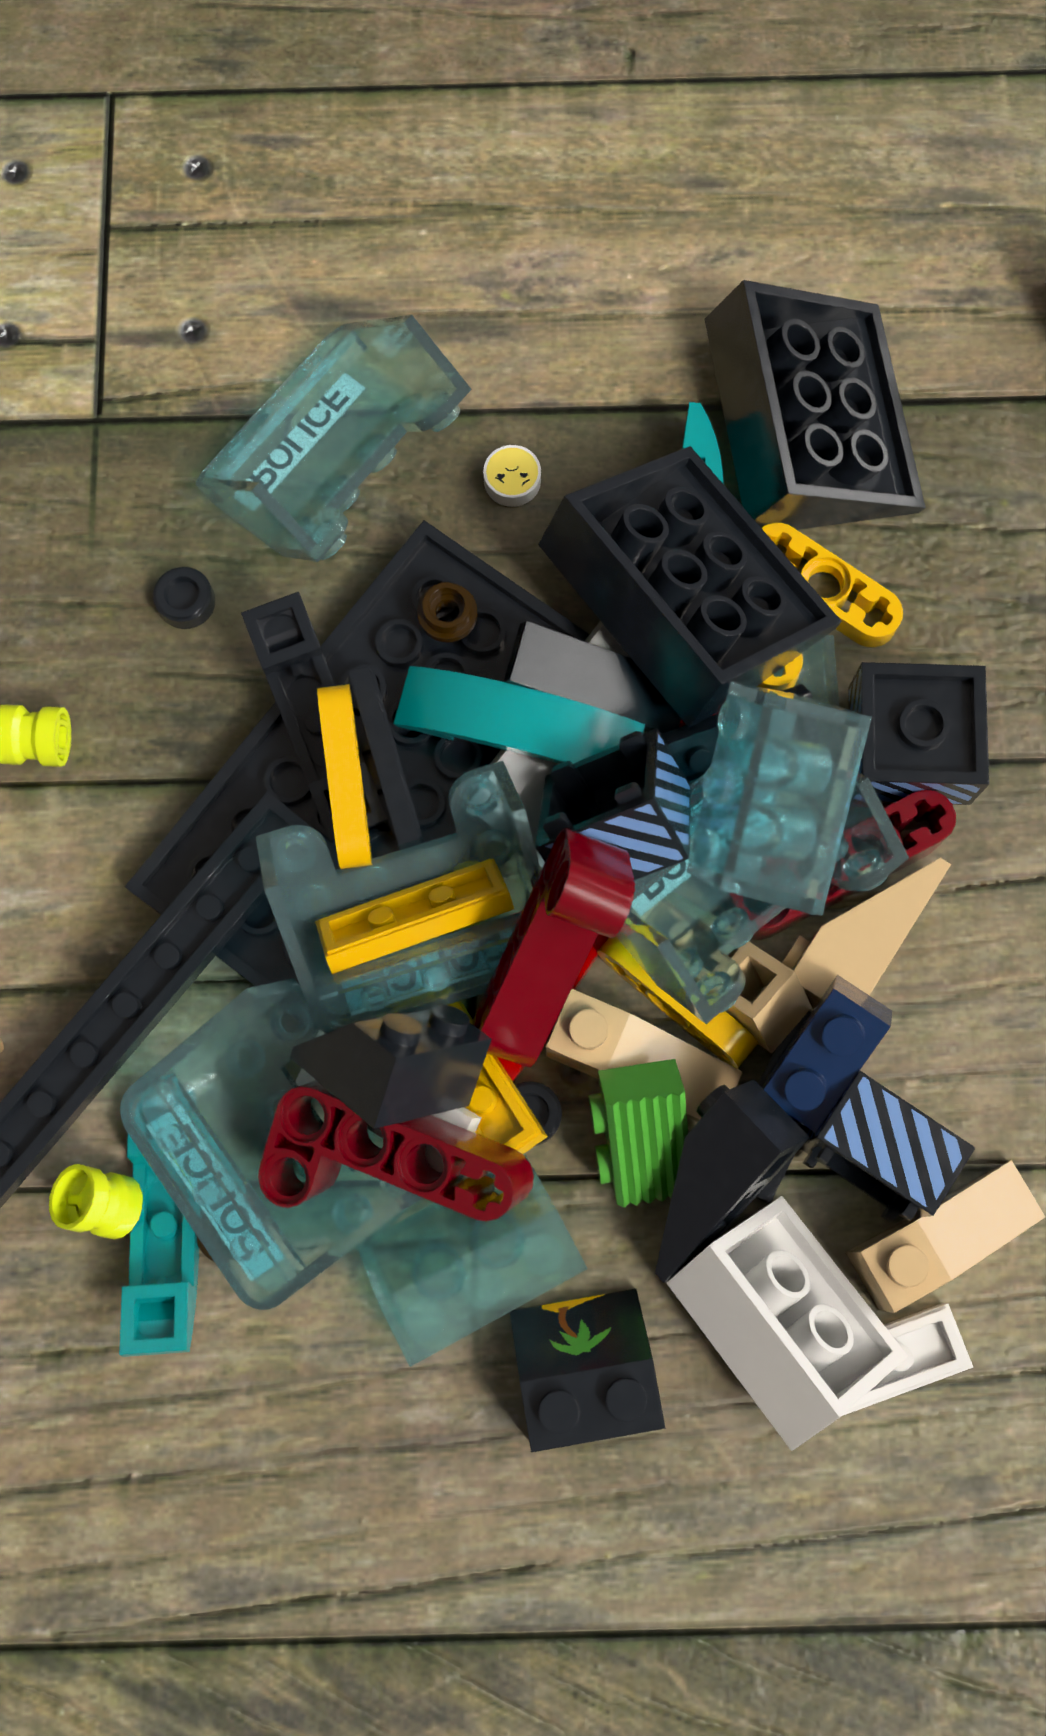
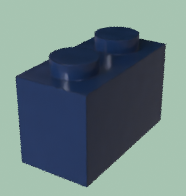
M837 975L768 1074L763 1089L788 1115L816 1133L891 1027L892 1010Z

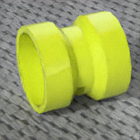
M0 705V764L21 765L27 759L38 760L42 766H65L71 748V722L65 707L46 706L42 707L38 712L29 713L23 705Z
M74 1164L63 1170L54 1182L49 1196L51 1220L57 1227L80 1233L90 1231L93 1235L114 1240L122 1238L132 1231L139 1220L143 1204L140 1184L133 1177L114 1172L104 1174L100 1169L81 1164Z

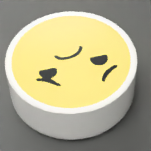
M518 445L500 447L488 456L484 464L485 489L488 495L501 505L509 507L524 505L531 501L540 489L541 466L539 460L525 447Z

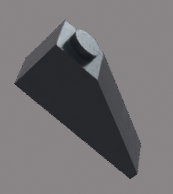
M755 1080L729 1089L725 1084L719 1086L700 1103L696 1110L701 1119L684 1140L655 1274L663 1283L674 1277L706 1247L719 1239L810 1138Z

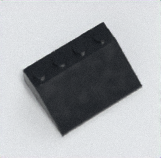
M743 280L704 320L744 509L761 528L767 524L784 523L796 530L916 514L924 510L926 507L879 305Z
M691 446L565 495L538 543L539 547L688 728L732 705L835 630L842 622Z

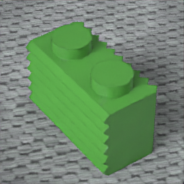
M670 1059L599 1070L600 1093L588 1095L594 1134L605 1133L606 1144L594 1146L600 1184L612 1183L617 1205L624 1208L629 1203L638 1205L642 1200L650 1204L655 1198L662 1202L667 1197L672 1198L684 1140L688 1134L685 1089L676 1060Z

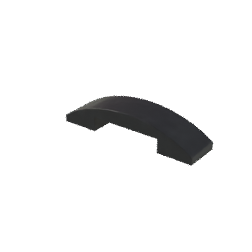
M298 591L241 612V615L306 778L329 842L332 843L335 842L317 688L335 686V683ZM358 745L368 828L387 822L388 818Z

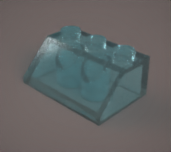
M730 682L726 701L718 715L719 733L711 766L708 768L703 780L704 798L697 828L690 838V859L686 872L719 890L822 916L872 717L795 693Z
M532 1165L534 1180L533 1188L528 1197L496 1220L487 1222L475 1220L437 1203H433L356 1245L378 1304L409 1367L588 1269ZM490 1172L486 1176L495 1179L496 1175ZM495 1187L494 1191L499 1195L503 1193V1191Z

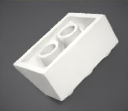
M783 1196L714 1241L667 1282V1285L791 1451L839 1419L908 1357Z

